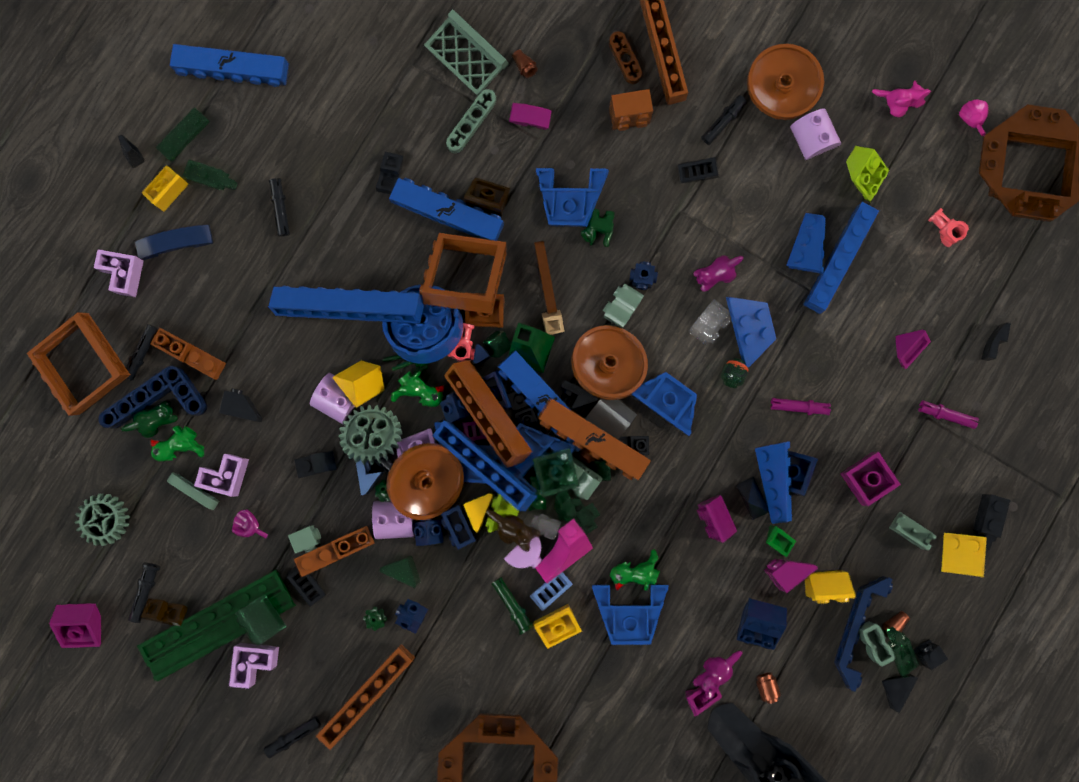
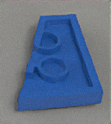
M805 213L787 262L789 268L824 273L822 259L824 258L825 217L823 215Z

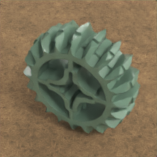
M104 494L92 495L90 500H84V505L78 507L81 513L75 514L79 517V520H76L74 523L80 524V527L76 530L83 531L80 537H87V543L93 542L95 546L99 544L106 546L107 543L113 544L115 539L120 540V534L126 533L123 527L129 526L125 519H129L130 516L125 515L128 509L122 508L124 502H118V497L112 498L111 494H106L105 496ZM101 504L109 506L113 512L108 513ZM92 527H98L103 535L96 533Z

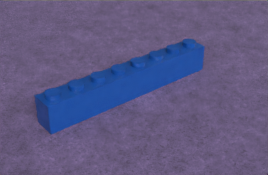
M281 286L273 287L268 307L275 316L420 324L424 304L420 294L416 292L399 293L397 291L380 292L378 290L362 291L360 289L344 290L341 288H335L334 290L322 287L313 289L304 286L299 288Z

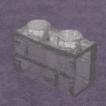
M713 299L689 329V333L705 345L709 342L713 344L720 335L717 333L721 327L725 329L731 321L729 310Z
M540 513L539 515H534L530 526L540 531V535L544 534V537L553 540L561 523L556 518H549V515Z

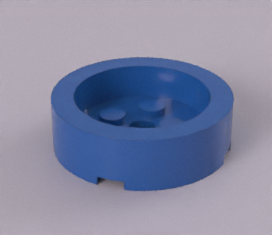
M421 285L409 287L400 293H419ZM438 286L432 287V289L444 290ZM424 304L422 317L426 318L424 324L382 322L383 332L393 350L404 360L417 364L432 363L447 356L459 343L463 333V319L459 309Z

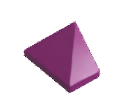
M922 329L895 336L897 358L902 367L907 369L931 342L925 330Z

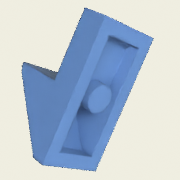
M360 459L356 463L361 495H367L384 472L369 474L368 471L371 470L370 461L367 460L365 465H363Z

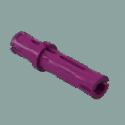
M772 398V406H770L771 410L807 413V415H812L813 413L829 416L831 411L829 409L831 407L830 403H818L813 400L798 401Z
M922 400L919 404V407H922L918 408L919 412L932 415L935 419H945L972 429H976L978 426V417L945 408L942 404L936 405Z

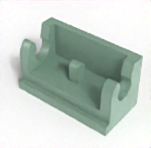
M901 512L897 514L889 527L923 550L929 551L932 547L929 544L930 541L936 539V535Z

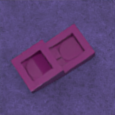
M512 103L509 122L525 127L530 125L547 130L552 110L533 105Z

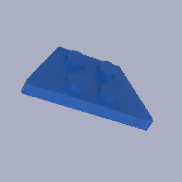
M726 297L742 363L750 367L776 340L768 303Z
M665 372L645 382L631 394L684 434L690 436L697 394L670 374Z

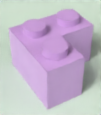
M97 250L94 268L103 273L112 274L108 290L116 294L136 297L143 260L132 255Z
M224 454L219 471L206 467L199 468L194 486L231 497L238 496L249 459L232 454Z
M248 643L235 645L229 686L240 688L252 687L256 681L257 669L272 670L277 667L279 647Z

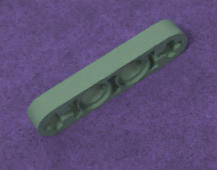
M485 89L479 94L446 140L450 152L459 153L463 150L495 106L496 95L492 90ZM489 95H490L492 101H491V102H490V101H487V102L485 103V105H484L485 108H486V110H485V109L482 107V105H483L484 102H485L484 97H489ZM478 109L482 112V116L474 118L472 112ZM468 124L471 126V131L463 133L461 127ZM457 133H459V135L461 136L458 140L459 146L455 145L454 147H452L451 141L456 142L459 138Z

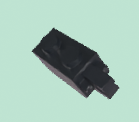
M982 494L973 527L974 531L977 532V536L987 537L986 550H990L992 541L995 542L997 538H1001L1011 501L992 494Z

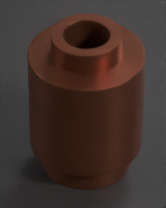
M772 672L758 675L756 683L762 701H767V704L777 702L781 693L775 676L772 675Z

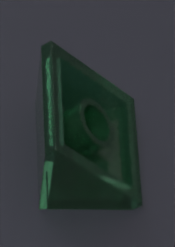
M570 448L546 452L532 459L542 497L579 487Z
M412 556L389 563L379 570V572L413 588H416L421 582Z

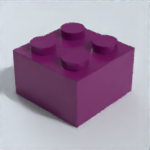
M879 452L868 454L840 473L861 506H870L901 485Z

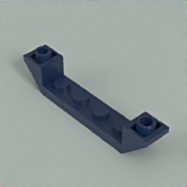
M882 576L858 588L834 660L845 686L851 691L856 692V689L860 687L862 682V673L847 667V665L853 659L852 650L854 645L858 643V632L860 626H863L866 616L864 614L866 608L870 606L872 601L870 595L874 593L887 598V595L891 593L893 588V579Z

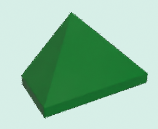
M770 525L766 543L787 558L796 540L779 527Z

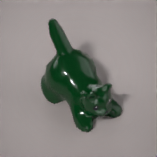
M166 400L151 410H141L133 417V422L123 426L121 430L124 432L136 429L143 437L150 438L158 433V427L175 423L178 417L172 415L173 409L170 406V402Z

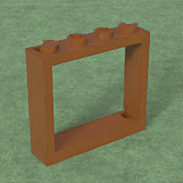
M439 233L437 240L433 242V255H429V269H425L424 272L425 282L420 286L419 293L422 295L423 304L492 314L507 255L506 242ZM443 249L495 256L485 296L432 289Z
M77 312L27 353L33 362L32 365L38 369L42 380L48 384L52 395L58 399L62 409L69 416L82 414L130 376V373L89 313ZM78 328H80L112 375L109 380L80 403L77 402L46 356L48 352Z

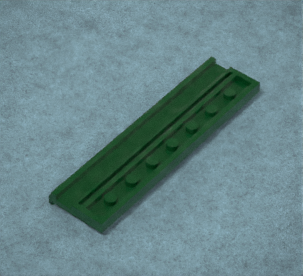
M275 570L183 620L181 626L174 625L137 647L147 667H150L154 675V681L158 682L293 608L296 604L292 600L278 571Z

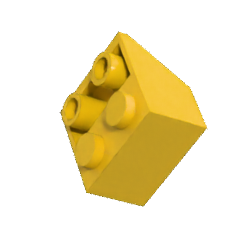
M846 571L813 572L805 578L806 596L812 598V601L829 603V599L837 600V602H849V598H855V592L849 574Z

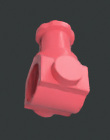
M940 208L928 221L933 222L940 229L941 242L946 247H950L966 237L969 226L964 221H956L954 218L950 220L942 212L943 209ZM952 230L957 232V238L953 236Z
M463 323L461 339L447 357H452L458 362L474 360L475 349H472L473 342L470 341L474 325ZM461 348L467 351L464 357L457 356V351Z

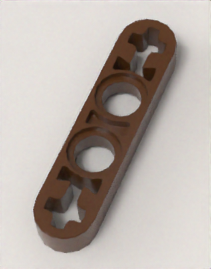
M544 241L534 242L547 313H557Z

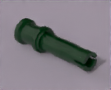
M501 577L491 583L510 612L511 621H514L519 628L520 635L534 627V623H531L525 614L526 610L519 606L503 578Z

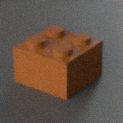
M649 89L611 95L609 110L613 130L624 131L629 129V127L636 126L637 128H642L650 124L653 106Z

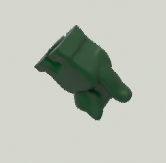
M594 209L588 227L581 231V237L584 238L585 242L592 245L596 239V232L605 235L603 244L605 247H609V241L612 238L614 229L613 220L615 212L606 211L604 218L599 217L600 210Z
M540 473L526 474L527 482L537 490V497L528 507L529 511L546 510V499L543 496L545 476Z

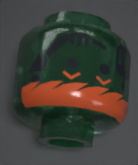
M741 359L729 360L724 365L721 379L724 385L730 388H737L744 385L749 369Z

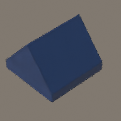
M477 344L475 346L473 363L478 366L490 359V356Z

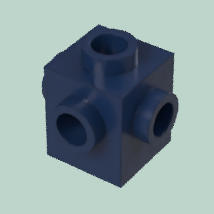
M641 261L639 264L636 263L634 269L631 268L629 280H633L632 286L639 290L651 289L653 283L657 281L658 272H654L655 266H651V263ZM641 273H648V276L643 277Z
M456 392L447 395L446 400L440 402L447 422L455 423L471 416Z
M431 518L414 523L416 546L443 543L441 519L433 520Z
M407 599L404 605L400 604L395 613L398 616L395 624L416 634L424 621L428 609L415 601Z

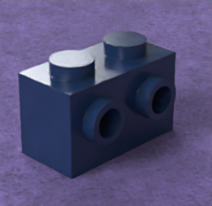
M461 505L441 514L443 517L441 522L444 528H448L451 534L449 539L453 547L456 546L457 549H460L477 540Z

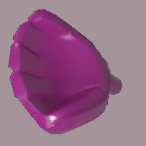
M241 510L234 517L233 534L244 538L253 536L254 533L265 539L268 536L267 533L258 529L259 523L249 510Z

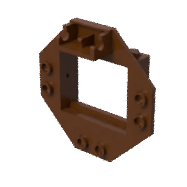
M1027 104L983 137L979 174L989 186L988 196L1000 200L1014 217L1047 222L1053 221L1079 202V126L1066 110ZM1007 141L1066 149L1061 196L1002 187Z
M480 713L438 754L437 782H463L465 742L535 745L533 782H557L558 757L520 715Z

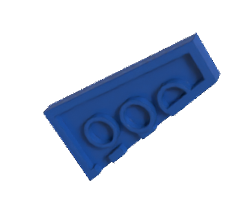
M790 441L755 448L772 524L792 521L791 495H789L791 477H788V466H791L790 458H788Z

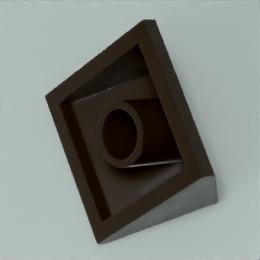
M475 177L464 196V200L467 206H476L486 212L502 216L510 188Z

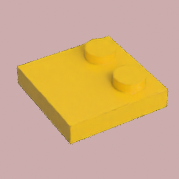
M944 533L941 572L984 577L987 537Z

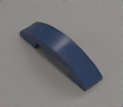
M209 225L169 230L135 242L138 258L141 260L158 257V254L193 246L197 248L213 244Z

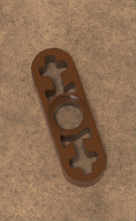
M614 32L610 36L609 46L625 80L630 84H636L641 79L642 70L625 34ZM615 38H617L618 40H621V48H622V49H621L620 51H619L620 47H619L618 43H614ZM622 54H628L630 55L631 60L629 62H623L620 59V56ZM631 65L633 73H637L636 78L629 76L631 72L629 67Z

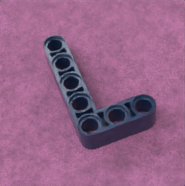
M169 366L104 410L99 415V423L105 428H118L132 419L136 413L145 410L171 391L188 414L203 415L207 410V404L185 371L178 367ZM174 371H177V378L175 380H172V373ZM161 382L162 387L157 391L156 384ZM187 386L188 393L183 396L182 389ZM142 393H145L146 398L141 402L140 396ZM195 402H198L199 408L197 411L193 410V404ZM129 404L130 409L125 413L124 407ZM112 415L114 420L109 424L108 419Z

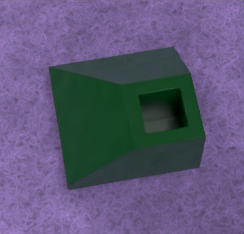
M518 323L509 355L513 351H517L534 371L544 373L555 337L537 328Z

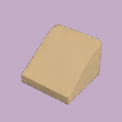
M557 310V313H542L545 333L552 335L565 332L560 310Z

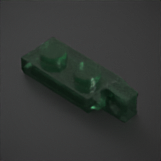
M189 159L182 176L184 179L223 191L225 187L235 190L238 184L235 180L228 178L229 174L223 170Z
M892 626L886 630L891 640L888 642V645L893 650L894 662L899 674L905 677L917 668L919 664L909 638Z

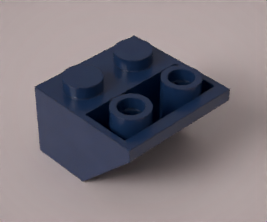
M749 598L742 612L736 640L774 650L787 627V608Z

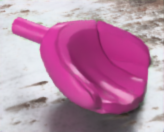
M978 99L967 102L961 108L959 116L966 124L972 128H977L980 135L984 136L986 133L981 125L984 124L988 116V104Z

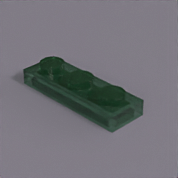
M194 107L155 148L172 162L210 121Z

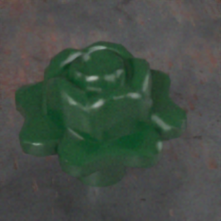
M382 480L375 487L377 491L375 496L381 502H390L387 493V481Z
M375 606L371 610H366V616L363 617V620L366 622L368 629L372 627V630L376 631L378 628L385 626L384 622L387 621V617L384 615L383 609H378Z

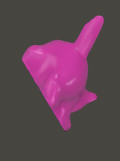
M916 81L913 82V86L910 89H895L892 91L872 90V93L887 99L890 114L895 117L905 115L909 106L918 108L924 105V98L931 92L929 89L922 88Z

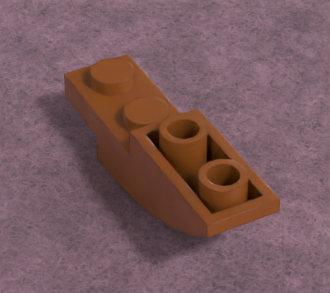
M160 327L150 343L215 380L219 378L226 365L225 362Z
M365 526L299 556L294 561L301 577L374 544V540L368 527Z

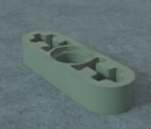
M172 472L167 479L169 484L211 510H214L219 503L218 499L201 488L195 487L192 482L177 473Z

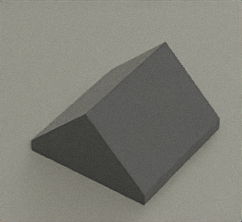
M600 399L585 419L616 439H619L637 414L619 400Z

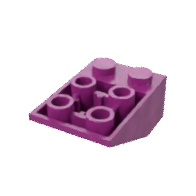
M721 495L697 504L699 508L696 510L701 520L705 521L707 527L704 528L709 538L723 543L737 532Z

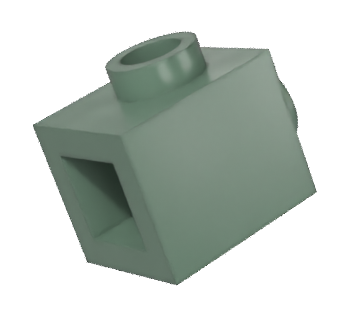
M314 525L288 535L295 554L304 550L305 553L317 549L316 545L321 543L319 540L321 539V534L317 528H314Z

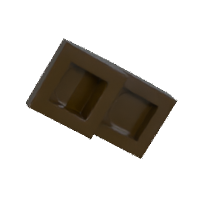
M148 599L141 617L155 622L181 626L188 607L181 604L167 603L164 600Z

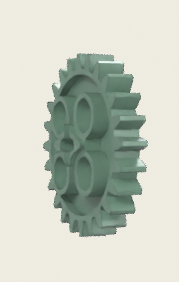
M368 405L367 410H364L361 406V412L359 413L353 410L355 415H347L349 421H343L345 427H340L342 434L339 435L341 440L339 443L343 447L344 453L348 455L349 459L354 457L356 463L361 459L363 465H365L367 460L370 461L371 465H373L376 459L378 463H381L382 457L388 460L387 454L394 455L393 448L398 449L397 442L402 441L399 436L402 435L401 424L398 422L397 416H393L391 410L387 412L386 407L380 410L378 405L374 409ZM358 440H363L361 443L355 444ZM376 443H381L379 446L374 447Z

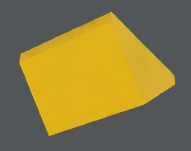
M166 165L145 188L142 194L164 212L187 187L188 183Z
M359 361L333 376V380L356 408L385 390L381 367L365 361Z
M489 493L463 504L474 531H480L487 515L486 510L489 509L495 494Z
M569 604L535 620L533 624L547 649L582 632Z

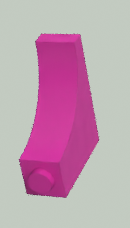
M574 519L558 530L559 536L555 546L535 567L546 583H549L593 549L586 534Z

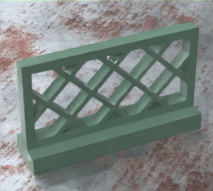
M452 9L446 21L424 46L479 96L500 71L507 68L509 63ZM451 24L455 28V35L445 36V29ZM466 38L468 40V48L458 49V39ZM455 39V49H445V40ZM435 40H442V50H434L431 47ZM471 51H480L482 61H472ZM455 52L456 62H447L446 53ZM458 52H468L469 61L459 62ZM492 63L497 67L492 73L485 74V64ZM482 64V74H472V65ZM459 65H469V75L459 74ZM482 77V85L476 90L472 86V78Z

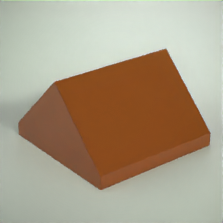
M467 293L485 296V293ZM497 294L492 314L465 310V323L479 327L503 328L504 294Z

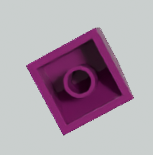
M773 559L766 565L768 568L764 571L779 590L788 593L818 568L816 565L807 562Z
M96 604L56 605L49 625L61 648L100 647L101 615Z

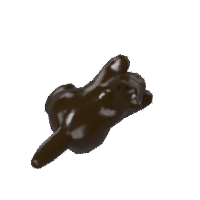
M490 509L486 510V514L498 524L497 532L504 543L511 544L515 542L523 551H530V541L533 538L539 537L540 531L524 525V521L513 514L501 516Z

